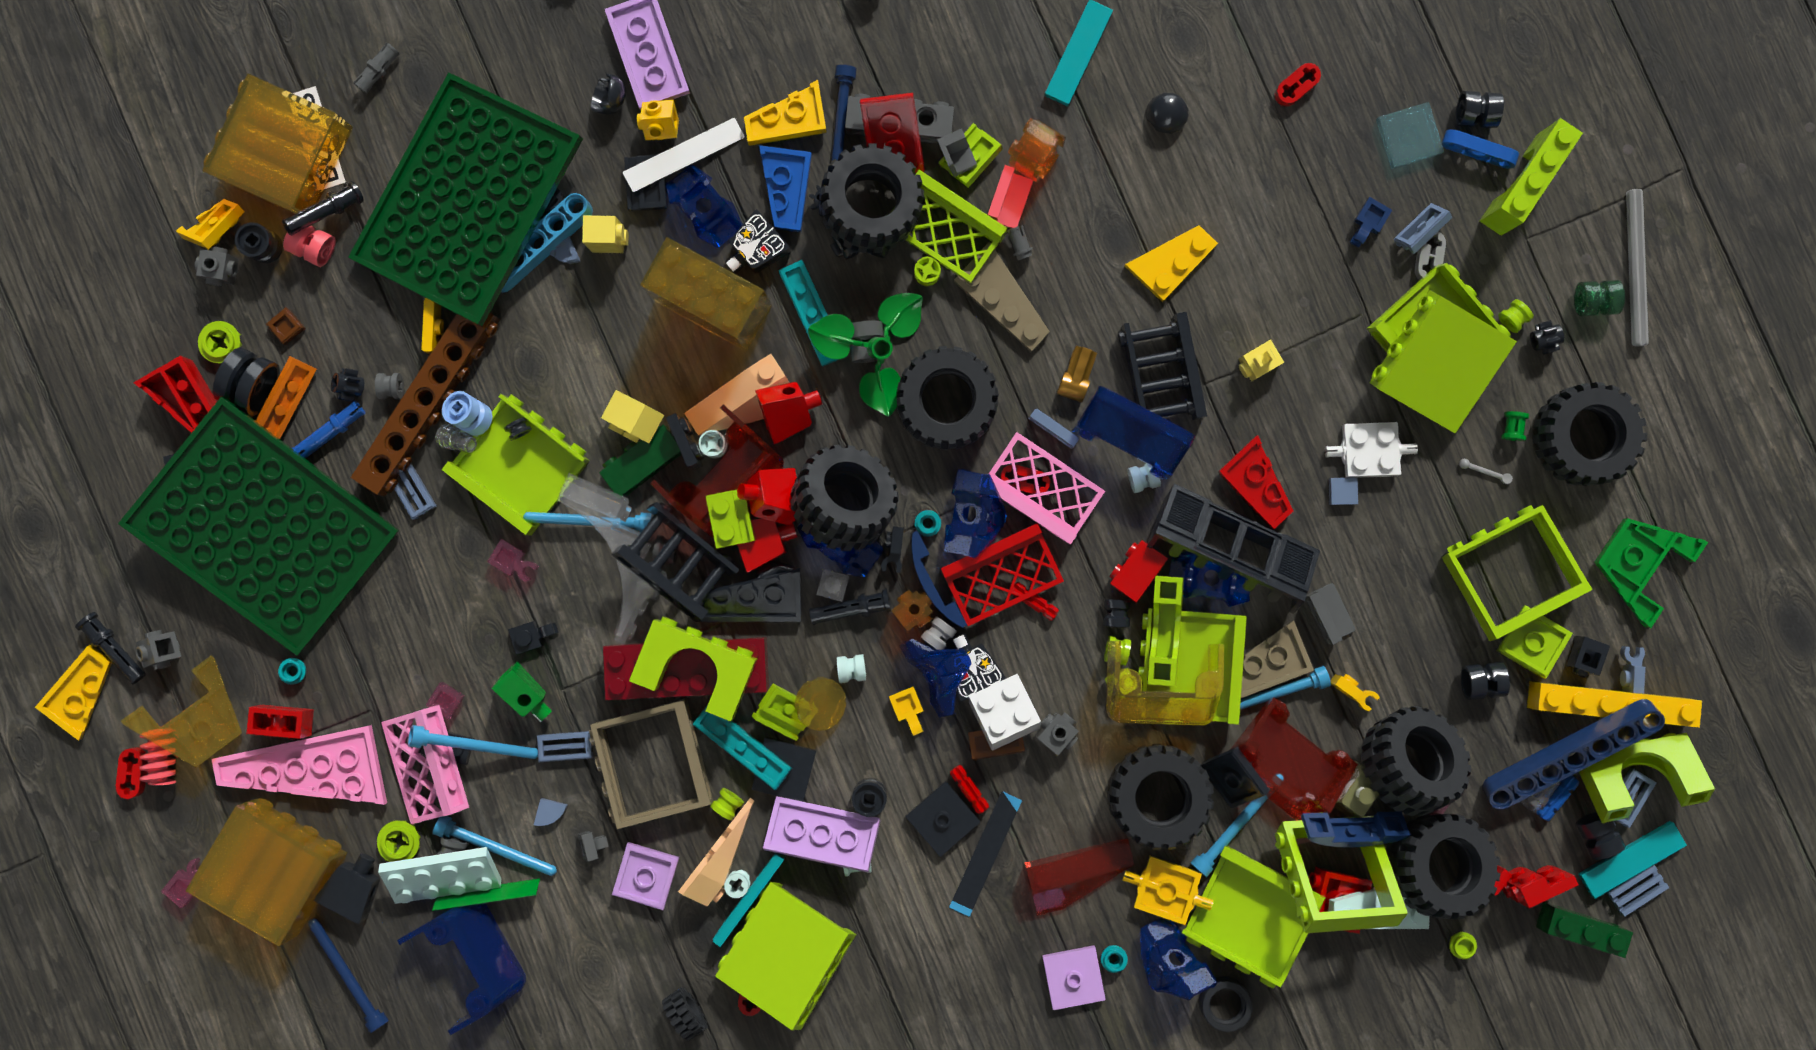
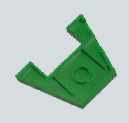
M1626 518L1621 521L1594 563L1641 624L1646 628H1652L1664 608L1642 594V590L1670 549L1689 562H1696L1708 542Z

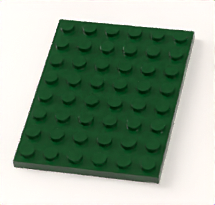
M448 72L348 258L482 327L583 138L577 133Z
M220 397L118 523L295 655L301 653L399 532V529L223 397Z

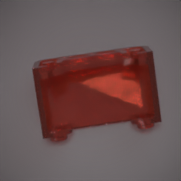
M1273 697L1266 702L1231 749L1238 746L1270 789L1266 794L1268 799L1295 820H1302V813L1329 814L1358 764L1344 751L1333 750L1325 753L1286 722L1290 716L1287 706ZM1278 774L1282 775V776H1283V781H1282L1279 777H1277L1276 775H1278Z

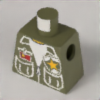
M1357 761L1353 762L1326 802L1347 817L1362 818L1379 793L1372 790L1370 787L1372 783L1369 777H1365L1363 771L1365 767Z

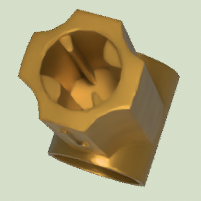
M1075 346L1067 372H1064L1060 382L1058 395L1081 403L1083 402L1090 383L1088 379L1097 355L1096 352L1085 347Z

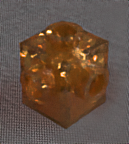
M908 590L897 598L900 604L891 610L904 628L909 631L915 625L920 629L932 620L929 615L933 612L930 607L934 603L925 592L919 594L917 590L914 593ZM912 604L919 606L917 614L910 613L909 607Z

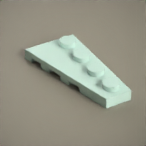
M1373 887V890L1359 891L1330 899L1328 912L1381 908L1376 890ZM1405 904L1408 914L1399 926L1369 929H1429V916L1417 913L1416 909H1411Z

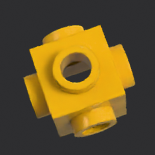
M674 100L642 102L641 114H637V125L639 130H643L645 140L677 138L679 118Z

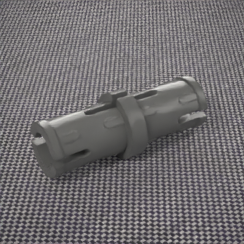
M386 42L372 60L369 59L367 61V67L353 84L367 94L376 81L386 75L387 68L400 53Z

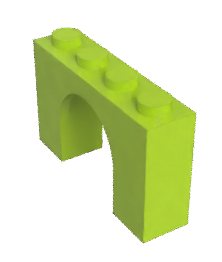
M1560 118L1538 133L1523 155L1524 158L1529 160V163L1508 190L1492 201L1480 222L1501 236L1524 223L1583 132Z
M662 616L661 620H653L629 681L656 691L660 687L670 660L677 652L687 648L701 650L711 657L717 669V683L705 712L732 721L757 662V658L752 657L753 652L739 646L737 650L727 647V641L714 636L712 640L701 637L702 631L689 626L686 630L676 627L678 622Z
M1669 733L1653 740L1648 738L1642 739L1579 771L1602 823L1629 818L1635 805L1623 782L1621 771L1632 765H1646L1660 771L1670 782L1681 807L1708 802L1715 790L1687 733L1677 735Z

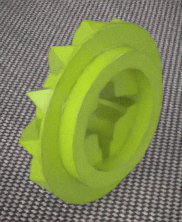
M215 321L209 323L199 334V351L208 361L218 364L222 363L230 352L242 346L240 342L241 334L233 325L227 322ZM213 336L221 339L225 337L224 343L228 348H216L218 343Z
M392 821L386 824L378 834V851L389 862L412 859L420 848V835L417 833L415 826L406 821ZM402 833V840L408 844L400 846L397 850V843L392 838H397Z

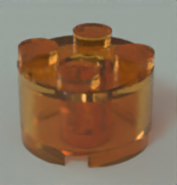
M1030 118L1024 126V135L1020 141L1015 140L1009 148L1008 154L1011 155L1009 163L1010 167L1015 168L1018 172L1039 183V177L1043 179L1058 159L1057 147L1059 145L1063 148L1066 137L1043 122Z

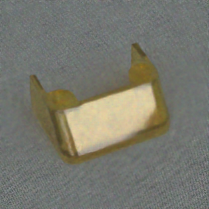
M1108 641L1107 714L1110 719L1118 723L1207 725L1214 719L1224 687V644H1209L1208 671L1201 673L1197 677L1195 693L1142 691L1140 675L1132 669H1120L1121 641Z

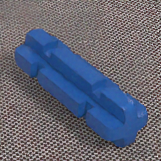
M1571 775L1561 780L1560 786L1556 785L1544 800L1545 805L1541 804L1536 810V814L1545 821H1550L1555 815L1554 811H1558L1571 795L1570 791H1574L1579 785V781Z

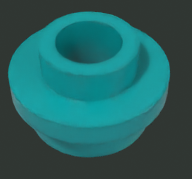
M922 511L915 519V528L923 536H933L941 528V519L934 511ZM926 518L933 521V526L929 529L923 526V521Z
M288 658L280 664L278 674L284 683L294 685L300 683L305 678L307 670L305 664L300 659ZM293 666L297 668L295 676L289 674V670Z
M1111 945L1103 950L1101 963L1108 972L1118 973L1127 965V954L1120 946ZM1112 954H1116L1119 957L1115 963L1109 961V957Z

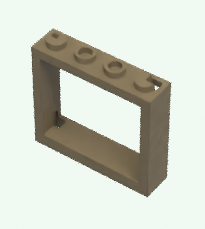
M687 699L599 721L590 725L591 730H589L591 738L589 740L592 746H596L598 756H595L596 767L599 772L602 771L604 777L602 791L605 798L609 797L611 807L608 808V813L612 823L616 824L617 829L712 804L713 797ZM675 710L697 797L627 816L605 729Z

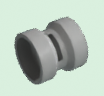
M936 616L932 621V627L926 630L921 638L942 653L946 647V641L949 638H953L957 631Z

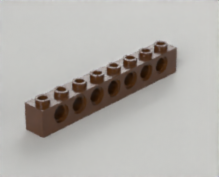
M489 313L484 325L481 327L456 314L350 478L381 496H386L387 493L390 494L398 484L396 479L400 474L398 472L400 470L404 472L410 466L412 454L416 448L420 449L427 439L425 434L430 427H434L440 420V411L444 401L450 394L456 392L454 390L458 383L463 382L470 373L469 367L474 359H479L484 351V343L488 337L492 338L497 332L499 318ZM475 326L477 329L476 335L468 339L466 336L467 330ZM461 348V358L453 361V351ZM446 370L448 374L447 380L440 384L438 382V375L441 371ZM431 392L433 401L430 405L425 406L423 398L427 393ZM413 415H417L419 422L416 427L411 428L409 426V419ZM402 437L404 446L397 451L394 446L397 438ZM387 459L389 461V469L382 473L380 464L383 460Z

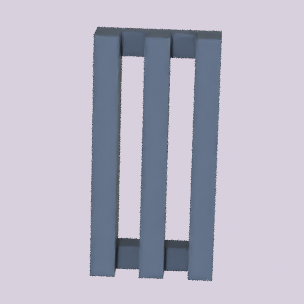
M1431 203L1394 238L1396 245L1402 246L1405 250L1409 249L1411 253L1415 254L1452 218L1450 211Z
M1035 409L1028 418L1071 449L1079 440L1076 435L1039 409Z
M411 463L407 471L427 505L424 506L405 472L401 470L398 472L400 473L399 476L419 509L417 511L414 510L399 483L394 490L411 519L415 520L437 506Z
M589 731L537 735L539 762L593 758V746L589 740L591 738ZM585 738V742L544 745L545 740ZM575 748L586 749V753L544 756V751L548 750H562Z
M1633 768L1628 770L1623 779L1627 790L1629 789L1628 792L1632 801L1643 781L1645 785L1634 802L1635 806L1629 818L1615 820L1627 828L1631 827L1656 785L1655 781Z
M1655 865L1606 892L1622 916H1627L1669 888L1667 883H1664L1661 874L1657 872L1658 869ZM1650 874L1652 875V878L1635 887L1619 899L1616 897ZM1649 889L1648 891H1646V892L1643 893L1642 895L1638 896L1639 894H1641V893L1644 892L1645 890ZM1635 898L1634 900H1632L1631 902H1629V903L1626 904L1625 906H1622V905H1624L1625 903H1627L1628 901H1630L1631 899Z

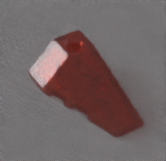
M1128 838L1025 862L1037 915L1068 907L1133 866L1134 861Z

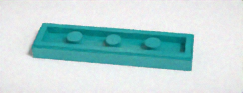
M1093 0L1088 1L1044 96L1068 107L1112 15V9Z
M800 260L778 271L808 334L809 326L827 316V312L803 260ZM813 346L822 367L839 360L825 357Z
M706 706L693 725L772 789L777 790L793 768L734 721H728L705 712Z
M1668 821L1627 845L1622 852L1597 862L1578 873L1590 896L1595 899L1687 845L1674 822Z
M775 853L747 890V893L713 938L715 944L721 947L782 864L786 855Z

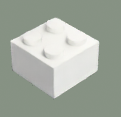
M1018 674L969 696V704L992 751L1040 729L1041 720Z

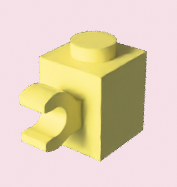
M1271 340L1238 359L1241 363L1239 364L1241 373L1245 378L1249 377L1251 381L1284 363Z

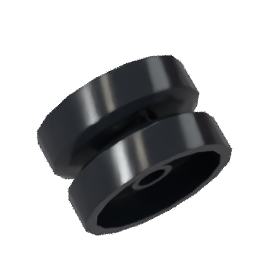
M242 347L235 348L227 355L216 373L212 391L214 399L218 401L220 397H223L250 416L259 414L279 377V365L264 357L257 358L256 354Z

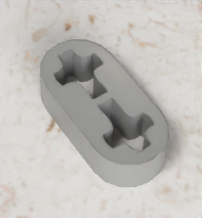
M1437 232L1432 237L1434 238V243L1438 244L1432 250V254H1430L1431 245L1427 244V242L1417 251L1415 275L1419 280L1427 274L1425 270H1422V267L1428 264L1429 259L1431 269L1443 264L1446 239L1440 232Z

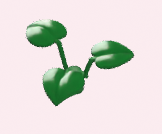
M900 293L885 299L877 313L879 321L886 325L883 330V337H874L868 343L851 339L855 331L854 326L849 318L841 314L827 315L808 328V334L813 346L827 358H845L849 354L851 344L865 347L869 356L878 359L875 373L870 372L862 377L859 384V394L866 405L885 416H891L897 407V387L901 379L893 368H884L880 371L881 365L885 362L884 359L888 358L893 351L888 331L890 329L894 336L902 338L909 337L916 332L921 321L923 297L918 294Z

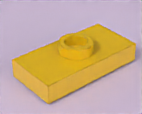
M425 298L421 350L431 354L440 340V335L444 333V321L441 319V305Z

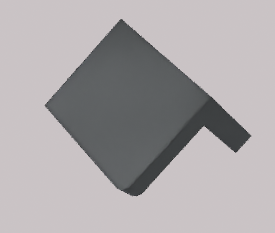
M962 128L937 139L953 177L977 167Z

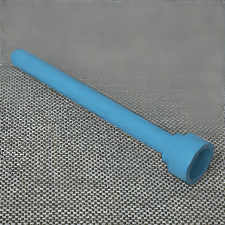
M526 512L523 515V519L529 523L634 528L635 531L640 533L653 517L652 513L643 512L640 515H635V517Z
M1324 666L1315 668L1312 673H1309L1308 677L1241 698L1240 710L1312 686L1314 689L1330 687L1329 674Z
M417 725L411 726L408 737V747L421 748V746L432 744L531 759L538 757V750L536 748L429 733V730H425L423 726Z
M1281 773L1274 774L1266 784L1270 791L1265 796L1252 800L1205 854L1196 855L1190 862L1205 877L1213 871L1212 866L1215 864L1213 861L1284 780V776Z
M441 816L435 824L433 834L439 837L454 836L478 847H487L490 852L549 876H553L557 872L554 865L456 826V822H453L451 817Z

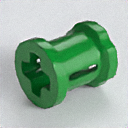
M1515 411L1504 412V417L1507 419L1505 433L1501 435V439L1526 441L1524 431L1529 414Z

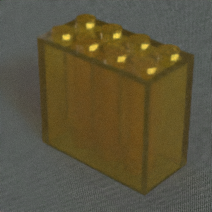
M247 74L245 80H242L239 84L238 95L234 104H231L227 110V119L223 127L216 133L215 144L212 151L204 159L202 171L226 185L295 215L319 202L353 126L333 111Z
M666 237L640 284L655 302L745 351L748 350L772 307L763 289Z
M259 798L235 806L188 885L186 892L279 947L300 934L317 905V902L313 901L315 896L342 863L348 852L341 849L342 846L338 842L322 838L313 827L300 825L295 822L296 818L286 812L280 813L272 808V803Z

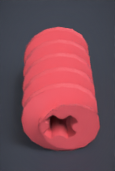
M176 729L148 730V732L140 734V738L148 740L147 743L140 745L141 749L148 751V753L140 756L141 760L148 761V764L140 767V770L148 772V775L140 777V781L147 782L148 785L176 783V780L168 778L176 774L175 769L168 767L176 763V759L168 757L176 753V748L168 746L176 742L175 737L168 735L175 732Z

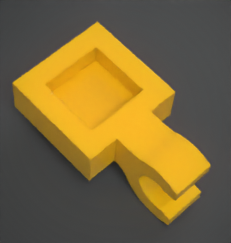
M1335 674L1330 680L1332 686L1356 701L1363 710H1371L1365 703V699L1368 696L1376 700L1380 698L1376 692L1360 690L1357 687L1359 683L1347 674L1344 676Z
M914 686L889 696L898 721L907 719L913 736L923 732L916 715L923 712V708Z

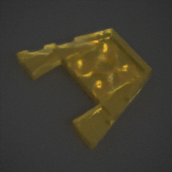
M212 655L191 670L208 693L165 725L160 727L143 706H140L121 720V723L127 728L195 768L242 734L215 658Z

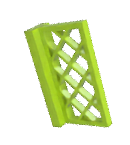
M918 170L916 175L918 174L921 177V189L924 190L926 204L923 205L921 211L927 210L929 223L916 225L912 231L913 237L909 235L906 241L928 256L933 257L940 264L971 284L998 244L1006 236L1007 228L921 170ZM928 199L932 201L934 204H929ZM941 207L946 211L948 220L932 222L930 209ZM958 222L968 225L969 234L954 237L952 224ZM948 224L951 238L936 240L933 227ZM930 228L933 241L921 243L916 240V230ZM984 236L992 241L987 250L976 252L974 238ZM970 239L973 252L958 255L955 242ZM952 242L954 256L945 258L940 256L937 245ZM934 246V251L928 247ZM983 255L980 261L978 262L977 256ZM974 257L975 268L969 275L960 269L959 260ZM949 261H956V266Z

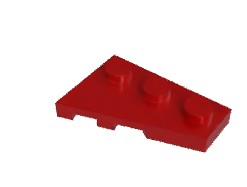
M1256 435L1218 473L1273 530L1293 512V509L1281 483L1277 480L1269 458L1262 448L1260 438Z

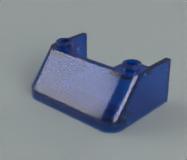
M1098 386L1091 393L1072 429L1076 433L1079 431L1078 435L1090 442L1094 438L1101 439L1147 463V466L1151 468L1149 473L1163 480L1171 478L1195 439V435L1102 386Z
M486 903L449 908L397 940L399 945L421 932H424L429 942L434 945H444L453 940L478 983L479 987L469 993L466 998V1008L469 1014L459 1019L448 1030L450 1035L487 1015L520 992L525 986L526 975Z

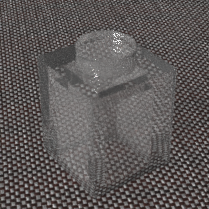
M823 569L816 595L843 602L850 576Z

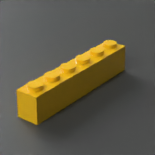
M1529 681L1527 708L1606 717L1638 700L1647 699L1664 715L1665 724L1700 728L1702 701Z

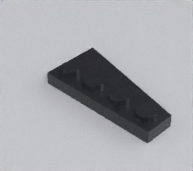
M801 568L712 589L703 600L704 605L702 607L708 611L702 620L695 622H801Z

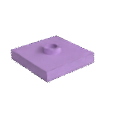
M628 842L612 895L664 910L680 857Z
M1094 945L1042 955L1053 1010L1105 1000Z

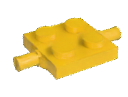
M1151 855L1149 856L1146 869L1141 875L1125 870V876H1123L1122 881L1137 885L1138 894L1134 908L1186 925L1189 913L1194 906L1209 911L1212 908L1213 900L1198 895L1201 872Z

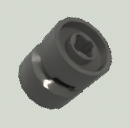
M882 321L852 323L855 330L851 338L852 340L868 342L874 337H883ZM856 345L850 347L852 363L878 361V359L869 356L865 347Z

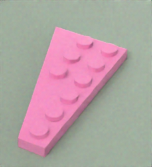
M372 725L211 759L216 785L252 788L270 792H287L296 795L387 804Z

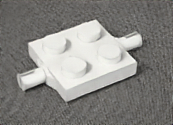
M1397 422L1344 424L1342 426L1343 440L1341 446L1325 447V452H1327L1325 453L1326 458L1341 457L1345 465V478L1401 475L1400 459L1402 454H1417L1418 449H1415L1417 448L1416 443L1401 444L1398 437Z

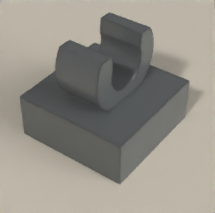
M589 831L577 834L585 861L598 859L596 850L608 847L607 838L604 835L593 838L592 832Z

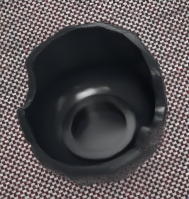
M607 73L606 76L609 79L600 78L592 96L591 110L603 115H612L623 106L626 93L624 83L620 78Z
M1162 93L1153 97L1147 105L1146 119L1156 131L1172 134L1181 130L1186 124L1189 109L1183 98L1179 95Z

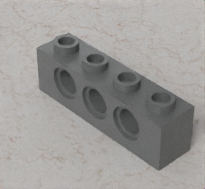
M855 94L854 97L848 96L845 124L846 135L865 136L860 99L870 98L869 95ZM914 99L920 141L939 144L937 139L952 133L954 107L949 106L946 102L937 101L933 104H923V101ZM923 116H930L933 119V123L924 126L919 122V119Z

